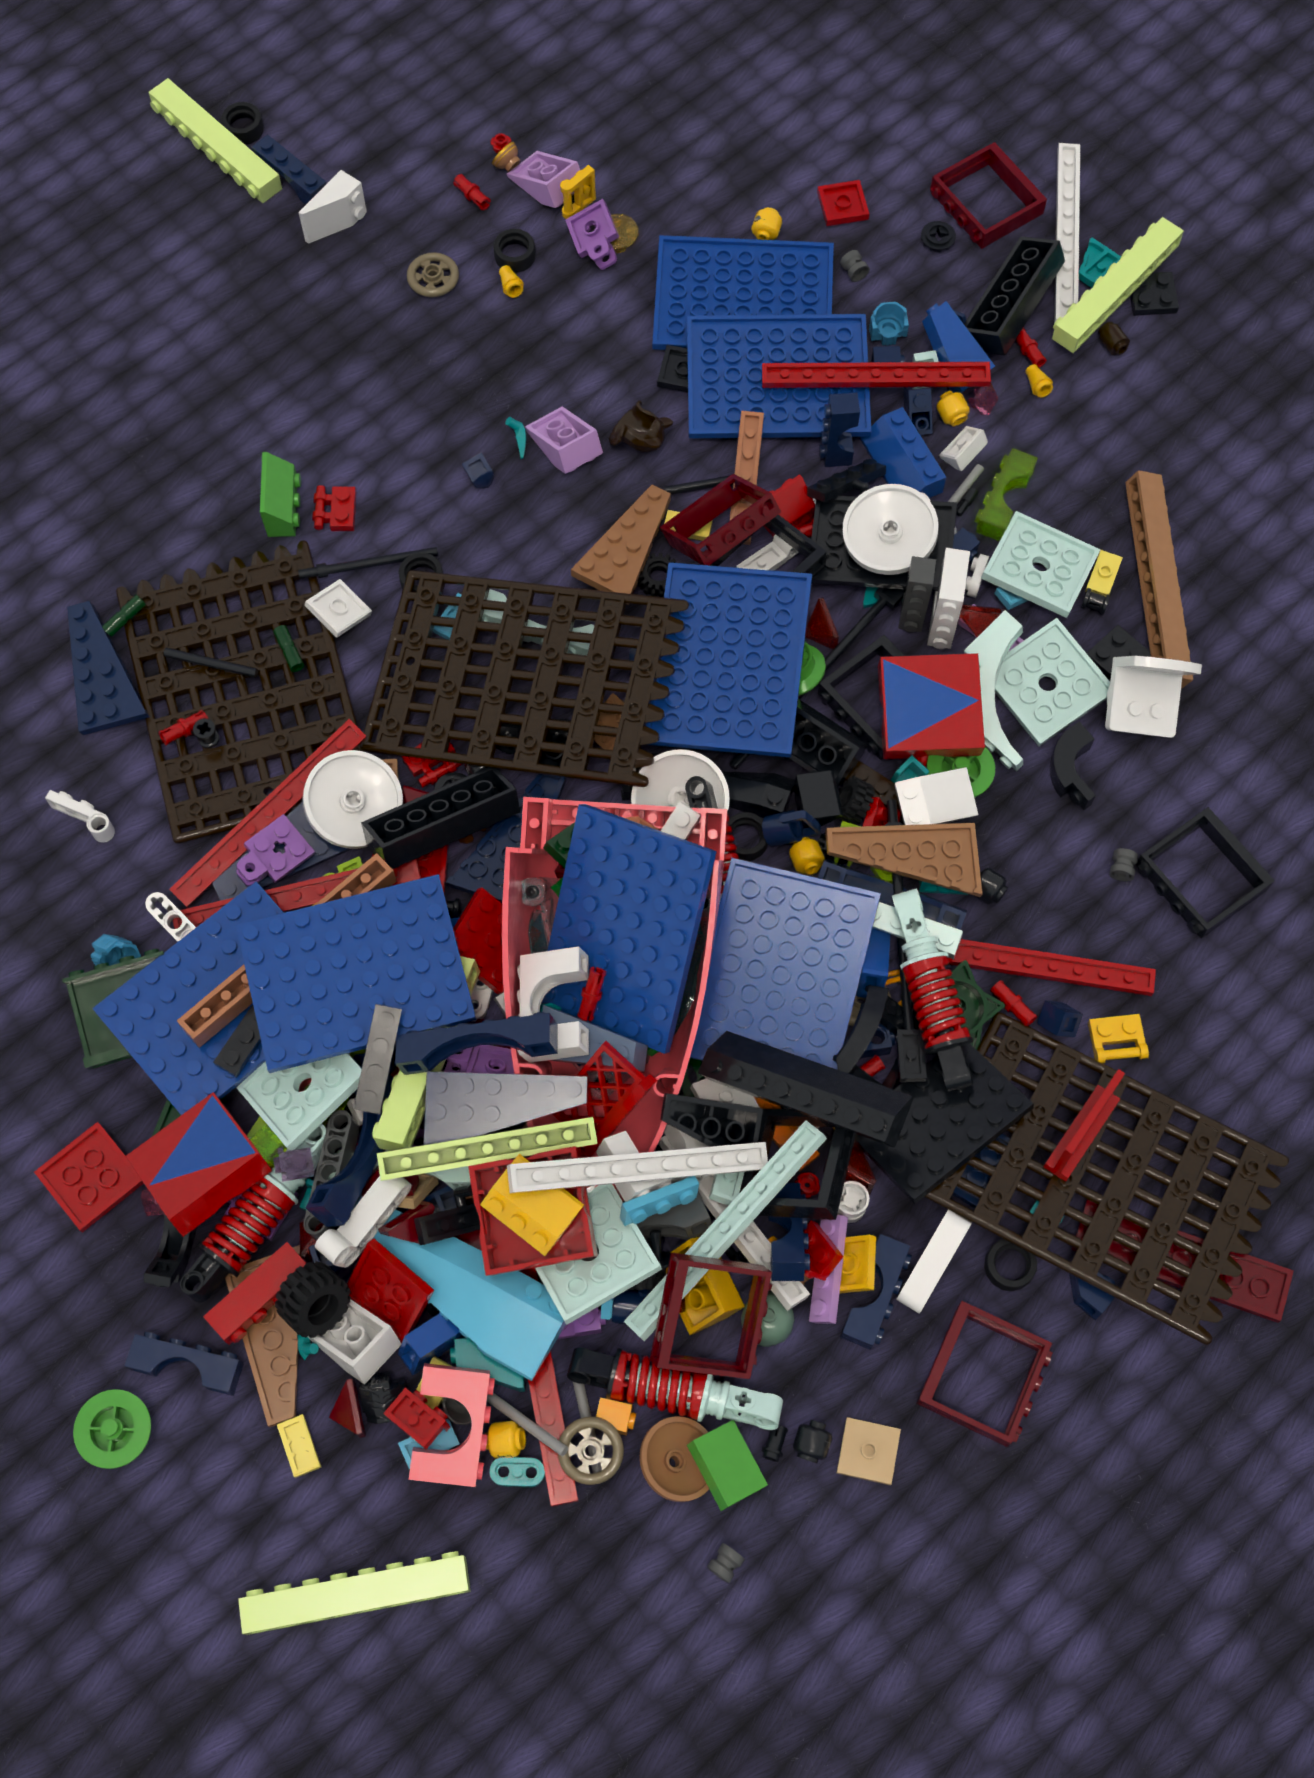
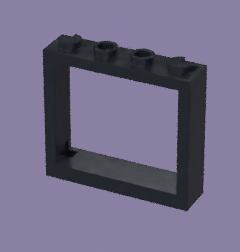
M777 515L764 525L806 557L792 572L809 573L813 577L826 565L827 551L780 515ZM753 534L748 536L746 539H744L738 545L733 547L731 550H729L727 553L718 558L709 566H719L744 542H746Z
M885 635L881 636L822 680L818 688V695L823 699L822 703L829 705L834 711L836 718L841 722L844 721L850 727L853 735L868 744L867 750L869 753L872 751L880 760L883 759L882 738L844 700L834 687L876 655L880 657L905 656Z
M1209 807L1141 854L1136 863L1140 874L1153 883L1156 892L1167 899L1172 910L1177 915H1181L1187 922L1190 931L1197 934L1201 939L1265 893L1275 881ZM1198 828L1204 831L1255 888L1208 923L1153 862Z
M762 1108L763 1114L758 1142H766L767 1158L776 1126H801L806 1120L814 1127H835L818 1200L773 1198L758 1216L836 1220L856 1134L790 1109ZM760 1170L744 1172L745 1178L740 1192Z

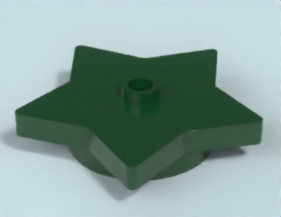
M964 960L952 970V975L945 979L951 978L955 981V985L950 988H956L958 994L951 998H959L960 1004L956 1007L963 1009V1014L957 1017H964L966 1019V1023L961 1025V1028L967 1027L969 1029L970 1036L973 1038V1042L970 1044L977 1050L980 1044L983 1024L1004 1008L1005 1004L985 993L976 984L967 960Z

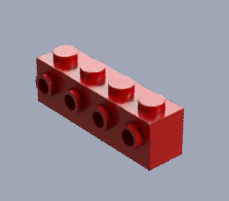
M286 1242L203 1317L228 1345L232 1342L237 1343L247 1334L246 1329L253 1323H260L268 1315L267 1311L278 1300L276 1294L281 1290L280 1285L282 1282H285L287 1276L290 1273H294L296 1268L299 1266L304 1267L306 1262Z

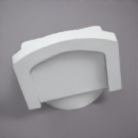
M1145 656L1113 657L1111 680L1107 691L1105 728L1109 731L1174 737L1176 734L1182 676L1201 674L1202 664Z

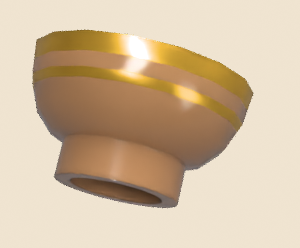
M511 142L495 156L492 165L498 169H506L508 172L515 168L521 161L518 157L516 144Z

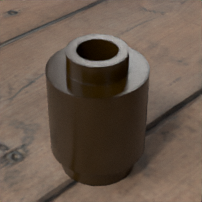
M1113 322L1105 323L1098 331L1099 339L1112 355L1123 354L1128 349L1129 338L1118 324Z

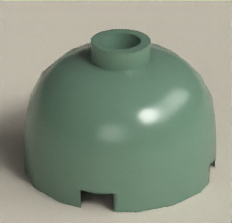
M769 1291L766 1299L768 1305L767 1314L762 1319L761 1324L762 1339L757 1344L763 1347H771L784 1342L791 1334L795 1322L793 1309L791 1308L787 1311L774 1293ZM748 1301L744 1305L745 1307L743 1308L741 1314L742 1328L744 1324Z

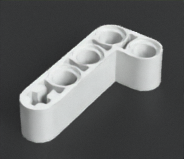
M156 892L147 897L145 902L147 910L177 942L196 928L164 894ZM159 901L168 913L164 915L154 904ZM174 918L182 919V925L178 929L170 928V923Z
M379 1176L351 1211V1216L345 1225L339 1226L337 1230L329 1229L325 1231L316 1241L315 1248L335 1266L344 1268L350 1266L365 1249L367 1243L377 1234L378 1229L384 1225L407 1196L412 1185L403 1177L381 1181Z
M948 1209L898 1295L897 1301L920 1314L970 1228L971 1221Z

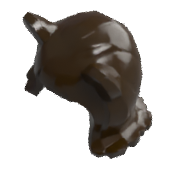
M638 400L632 409L625 413L615 425L610 434L609 442L613 446L624 442L641 452L656 451L664 441V430L672 426L673 421L667 417L658 418L650 411L641 408L642 402Z

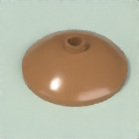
M668 1417L653 1425L642 1441L640 1448L642 1473L649 1486L661 1497L670 1501H692L709 1490L687 1447V1444L708 1433L698 1422L686 1417ZM670 1458L674 1459L675 1467L670 1465Z

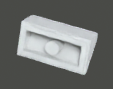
M966 426L941 452L939 457L955 469L962 471L988 443L984 430Z

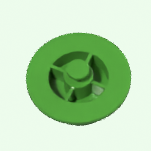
M806 642L804 645L799 695L816 687L822 680L826 670V663L822 653Z
M986 747L981 756L945 757L929 755L927 760L928 775L967 767L974 797L984 793L990 787L995 776V762Z
M124 1390L101 1392L89 1399L76 1417L73 1429L75 1446L79 1454L88 1463L96 1467L114 1469L125 1466L135 1460L145 1449L151 1434V1417L146 1405L136 1395Z

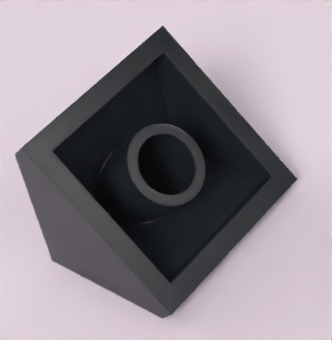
M829 770L796 775L794 795L798 811L804 810L808 812L821 826L843 816L834 771ZM801 820L803 829L809 828V826L803 820Z

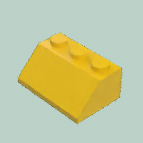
M519 1154L511 1164L529 1163V1161ZM507 1169L480 1204L544 1256L559 1241L584 1206L583 1203L564 1188L510 1193Z
M700 1237L689 1239L673 1250L672 1253L685 1254ZM709 1269L682 1299L679 1314L689 1335H693L727 1319L745 1306L729 1273Z

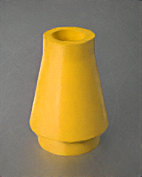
M505 265L501 267L499 274L504 294L511 298L518 297L523 292V281L513 272L510 266Z
M1036 364L1027 367L1025 373L1028 377L1032 393L1040 398L1049 395L1053 390L1052 379L1042 372Z

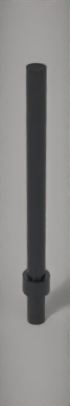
M437 547L330 565H326V563L316 564V567L298 570L299 579L316 576L324 578L328 577V574L400 563L405 558L416 553H427L436 557L438 556Z

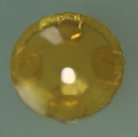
M611 214L619 238L610 243L613 245L615 252L622 253L626 250V247H629L636 241L639 228L631 217L624 214Z

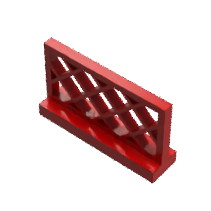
M607 1041L599 1047L576 1075L588 1076V1071L598 1072L599 1082H589L588 1078L587 1103L583 1104L587 1105L588 1116H578L577 1106L571 1108L572 1115H566L562 1111L552 1114L560 1122L593 1117L597 1144L585 1146L583 1149L589 1157L597 1151L604 1138L612 1135L658 1081L650 1073L645 1077ZM603 1052H606L612 1058L613 1066L603 1065L601 1056ZM604 1071L614 1072L616 1083H606ZM621 1072H627L635 1081L632 1084H624ZM590 1088H600L602 1100L592 1099ZM607 1089H617L619 1100H609ZM593 1105L603 1106L605 1117H596Z
M1118 1069L1106 1088L1097 1085L1043 1166L1045 1169L1065 1182L1068 1180L1120 1101V1098L1115 1096L1113 1092L1125 1075L1123 1071Z

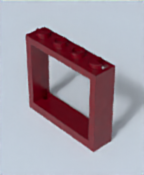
M995 142L934 175L930 188L932 196L944 206L945 211L954 217L957 224L970 235L971 240L977 243L981 249L1044 214L1047 198ZM989 165L1026 207L985 229L948 187Z
M732 474L663 524L660 529L671 547L699 564L709 566L780 514L781 510L772 493ZM734 482L735 488L732 490L730 485ZM740 499H744L752 504L698 545L687 539ZM706 545L707 550L702 552L700 549Z
M671 1252L650 1355L651 1362L657 1368L750 1379L753 1365L757 1363L755 1355L757 1344L762 1339L761 1324L762 1319L767 1314L768 1305L766 1299L768 1291L772 1288L770 1283L772 1272L764 1265ZM688 1266L753 1275L736 1362L671 1354Z
M961 1301L916 1404L1008 1447L1012 1441L1017 1442L1023 1428L1019 1426L1022 1416L1027 1417L1031 1410L1033 1402L1029 1401L1032 1391L1037 1392L1042 1383L1043 1377L1039 1376L1042 1367H1047L1050 1363L1053 1352L1049 1350L1052 1343ZM966 1318L1037 1351L1004 1433L932 1400Z

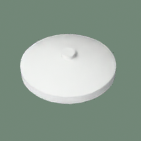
M901 484L879 485L863 492L849 506L843 521L844 543L853 560L868 571L884 575L904 573L909 571L912 556L928 558L933 551L938 538L937 514L931 502L919 491Z
M671 750L655 756L652 765L644 766L639 771L640 774L648 778V786H632L631 804L676 807L679 802H683L689 806L685 790L686 782L693 776H700L713 786L718 809H729V789L723 773L709 758L690 750ZM699 784L695 788L696 795L703 792V784Z
M356 750L337 752L321 760L310 772L303 790L305 816L314 831L327 842L349 849L368 847L361 822L403 804L401 785L393 770L378 757Z

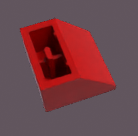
M800 474L793 479L789 478L777 490L770 491L781 510V513L778 515L795 528L805 525L811 519H814L815 503L812 497L807 496V486ZM764 526L765 529L774 537L775 533H773L766 526Z

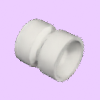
M855 1181L844 1183L837 1215L848 1217L847 1223L860 1220L866 1212L870 1198L869 1192L864 1185Z

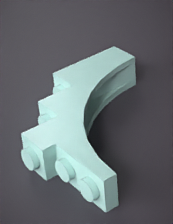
M1004 610L964 650V654L978 653L985 747L991 753L995 751L1001 756L999 760L1006 768L1010 769L1012 767L1018 771L1023 766V758L1010 745L1001 729L995 707V690L1002 662L1011 646L1023 633V626Z

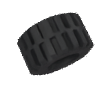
M309 1262L304 1267L299 1266L296 1268V1271L290 1273L287 1276V1280L282 1282L280 1285L281 1290L276 1294L278 1300L275 1302V1307L277 1308L278 1315L298 1335L300 1334L305 1338L307 1336L314 1338L318 1334L321 1336L327 1330L333 1329L335 1324L342 1320V1315L349 1308L347 1304L351 1300L349 1296L351 1291L347 1283L327 1264H322L321 1262L313 1264Z

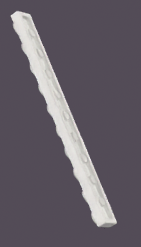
M1059 143L1057 148L1056 240H1060L1065 262L1055 277L1054 323L1059 317L1063 318L1073 303H1078L1080 144Z
M766 1142L509 1164L507 1165L509 1192L520 1193L757 1171L766 1165L768 1158Z

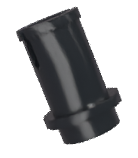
M780 1425L779 1428L770 1430L766 1446L762 1447L761 1450L764 1452L763 1458L773 1462H778L779 1458H782L783 1453L781 1450L786 1433L788 1432L787 1428Z

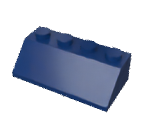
M903 407L882 415L871 426V437H860L870 457L876 460L877 463L886 465V474L883 475V478L887 484L905 485L920 493H925L929 498L943 493L946 476Z

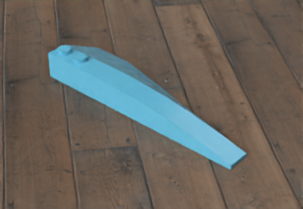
M361 1195L360 1198L356 1201V1203H355L353 1209H354L355 1206L359 1203V1201L362 1199V1197H363L362 1195ZM395 1210L384 1225L402 1214V1212ZM379 1231L373 1238L434 1289L428 1304L432 1303L440 1311L439 1314L457 1326L459 1332L466 1339L470 1338L477 1345V1349L484 1355L528 1380H533L566 1326L545 1285L520 1271L486 1276L482 1251L455 1237L420 1245L380 1234Z

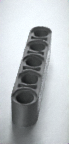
M345 1110L334 1112L328 1121L310 1198L317 1185L328 1182V1177L333 1172H336L335 1176H337L354 1155L359 1125ZM348 1122L345 1128L340 1129L344 1123ZM342 1147L338 1154H334L337 1148ZM306 1210L304 1229L316 1241L325 1231L329 1229L336 1230V1226L326 1227L323 1225L319 1231H315L316 1227L322 1222Z

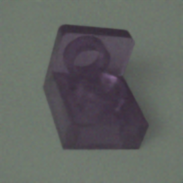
M283 1147L277 1148L278 1157H274L273 1161L275 1173H281L282 1182L315 1176L310 1148L283 1152Z

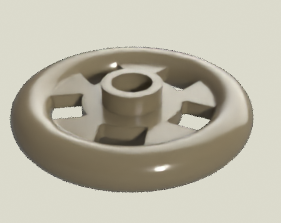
M436 252L418 256L411 262L407 270L409 286L413 291L425 297H439L449 293L456 286L459 279V269L454 260L447 255ZM433 261H435V262H440V265H437V264H434V263H431V262H433ZM419 267L424 268L422 274L416 272ZM443 270H450V275L444 276ZM421 280L427 284L425 287L419 284ZM441 282H443L444 284L443 286L438 288L434 286Z
M583 1417L573 1421L563 1431L559 1441L568 1447V1451L564 1456L558 1454V1459L562 1469L571 1479L585 1485H596L614 1476L621 1466L624 1446L619 1432L611 1423L599 1417ZM592 1428L604 1432L601 1440L590 1436ZM578 1432L584 1438L579 1442L578 1446H575L570 1441ZM588 1445H593L596 1448L594 1455L586 1453ZM604 1445H612V1458L603 1457L605 1453ZM577 1453L580 1461L583 1462L577 1468L570 1460V1457ZM600 1462L602 1471L590 1473L589 1465Z

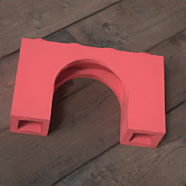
M424 1363L420 1395L446 1397L459 1401L468 1410L472 1426L466 1440L453 1449L437 1450L427 1448L425 1450L424 1448L413 1447L409 1480L470 1487L476 1486V1479L482 1480L484 1463L479 1462L480 1451H486L487 1434H482L483 1424L489 1423L491 1406H486L487 1395H493L495 1378H490L489 1370Z

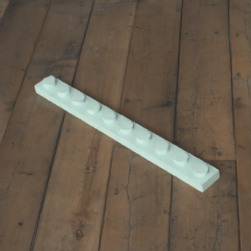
M805 1120L685 1254L719 1259L827 1139L825 1135ZM688 1266L682 1299L709 1269ZM667 1274L624 1321L643 1341L656 1329Z

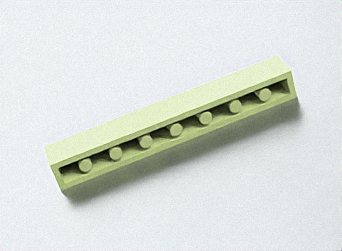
M169 78L149 91L152 109L157 114L160 113L164 116L169 125H174L183 137H188L198 150L204 151L208 159L212 162L215 161L225 174L229 173L239 186H244L251 197L257 198L264 203L282 190L279 174Z
M1164 217L1156 224L1152 223L1143 237L1139 236L1130 250H1125L1117 263L1114 262L1109 267L1104 277L1100 276L1094 283L1091 290L1087 289L1082 294L1080 301L1077 304L1073 303L1066 315L1056 320L1053 325L1054 333L1052 339L1074 353L1179 246L1184 230Z
M460 956L471 996L480 970L475 959ZM446 1059L430 1072H441ZM399 1070L398 1075L393 1077L389 1098H386L383 1102L381 1118L379 1122L375 1123L372 1132L373 1139L380 1149L391 1151L412 1147L425 1114L427 1072L404 1075Z
M593 1117L379 1152L377 1153L380 1179L383 1181L516 1158L519 1154L524 1157L573 1146L597 1144L594 1119Z
M458 1551L442 1554V1559L431 1561V1557L414 1559V1565L404 1567L403 1562L386 1565V1570L375 1572V1567L358 1570L359 1575L347 1577V1573L331 1575V1581L321 1583L319 1578L302 1581L303 1586L292 1588L291 1584L274 1586V1592L263 1593V1589L247 1591L246 1597L238 1598L242 1634L250 1635L471 1592L466 1557L464 1555L459 1556Z

